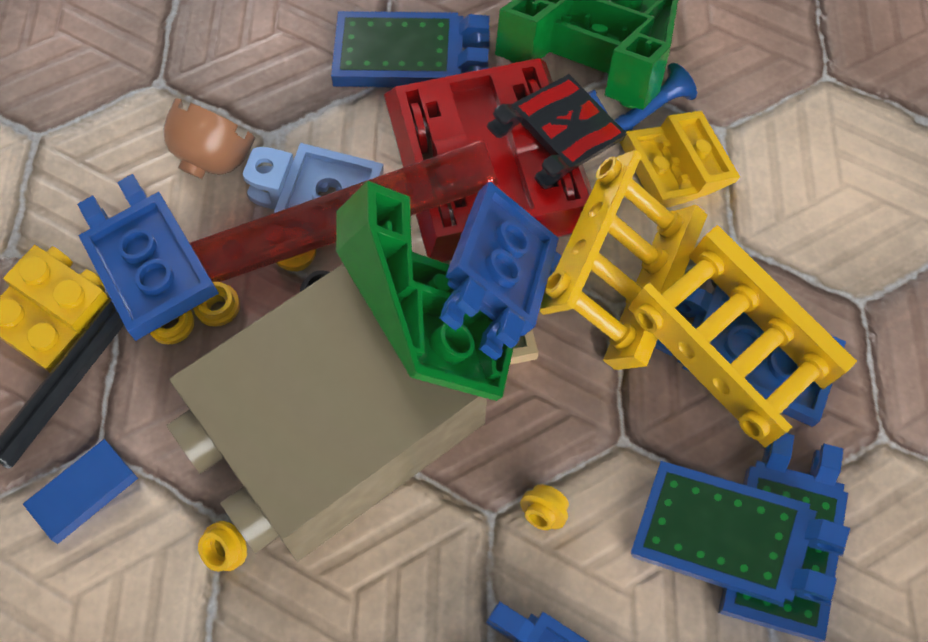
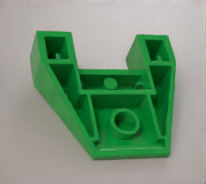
M512 0L500 9L495 55L505 58L511 63H517L537 58L542 59L550 52L608 73L604 96L617 100L625 107L643 110L660 93L671 48L679 0Z
M367 180L336 211V252L410 378L494 401L499 400L503 397L514 347L510 348L504 343L502 355L495 361L479 349L482 335L493 321L481 310L472 318L465 313L463 324L456 331L439 319L444 303L454 291V289L447 285L449 279L445 277L450 265L412 252L410 197Z

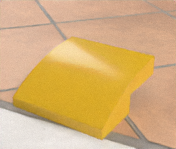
M702 110L668 115L659 127L626 131L627 135L619 142L625 153L637 150L642 155L635 172L644 189L665 208L706 196L737 182L740 178Z

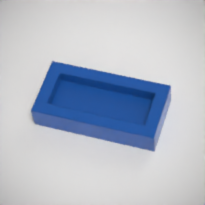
M103 439L25 501L23 505L53 542L59 544L135 482L138 477L113 447Z

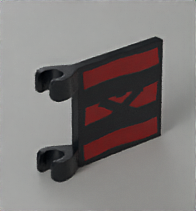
M570 74L513 104L498 106L493 113L495 119L487 125V128L494 136L501 138L521 123L548 151L551 156L544 160L541 165L543 170L536 173L534 177L544 189H549L567 173L622 141L627 135Z

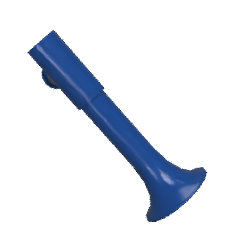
M670 63L667 68L668 78L661 86L660 93L643 110L632 108L614 121L625 132L631 131L634 126L672 99L684 97L688 100H694L697 98V87L688 71L677 63ZM594 89L588 92V94L605 110L604 106L602 105V103L596 95V90Z

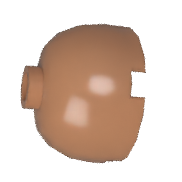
M174 99L167 114L163 131L164 142L168 151L181 160L178 169L203 179L205 172L223 175L232 172L242 164L255 140L253 134L247 132L245 139H243L236 133L238 125L193 103H190L186 111L183 109L182 100Z

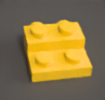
M34 245L3 277L9 287L0 296V339L50 373L109 298L104 292L106 288L100 277L95 273L85 269L81 274H78L70 268L73 262L56 247L51 246L45 252Z

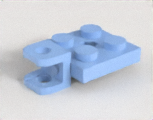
M304 143L299 144L294 160L292 153L269 147H257L252 149L243 171V178L250 185L247 190L249 200L259 206L274 210V224L288 228L303 229L308 233L336 240V211L367 180L380 185L383 176V164ZM265 162H266V163H270V164L272 165V166H259V167H257L259 164L265 163ZM329 187L336 188V195L339 197L326 201L317 194L319 191L327 192Z

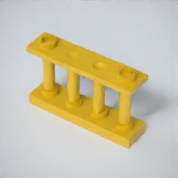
M637 150L617 157H609L599 166L596 172L597 180L554 273L548 278L539 310L543 315L574 309L610 337V344L603 361L614 370L647 367L658 338L638 324L635 315L628 307L641 289L649 282L662 294L684 275L690 260L688 256L694 250L708 216L697 205L668 211L633 180L632 176L642 156ZM624 196L657 224V233L652 245L616 215ZM607 233L642 261V269L636 282L599 253ZM590 271H593L626 298V306L620 321L582 292Z
M716 225L702 238L688 256L696 264L692 269L662 294L649 282L641 289L628 309L635 315L638 324L644 330L653 333L739 421L741 429L749 437L757 440L766 448L792 428L780 414L813 381L823 390L844 375L857 360L724 230ZM710 278L730 299L695 329L675 308ZM745 312L764 333L730 364L710 342L739 315ZM779 346L799 368L765 399L745 377Z

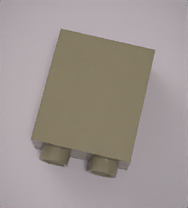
M342 264L169 378L189 410L166 426L200 474L224 458L242 483V488L220 504L256 554L280 537L298 562L484 425L487 398L410 378L344 264Z

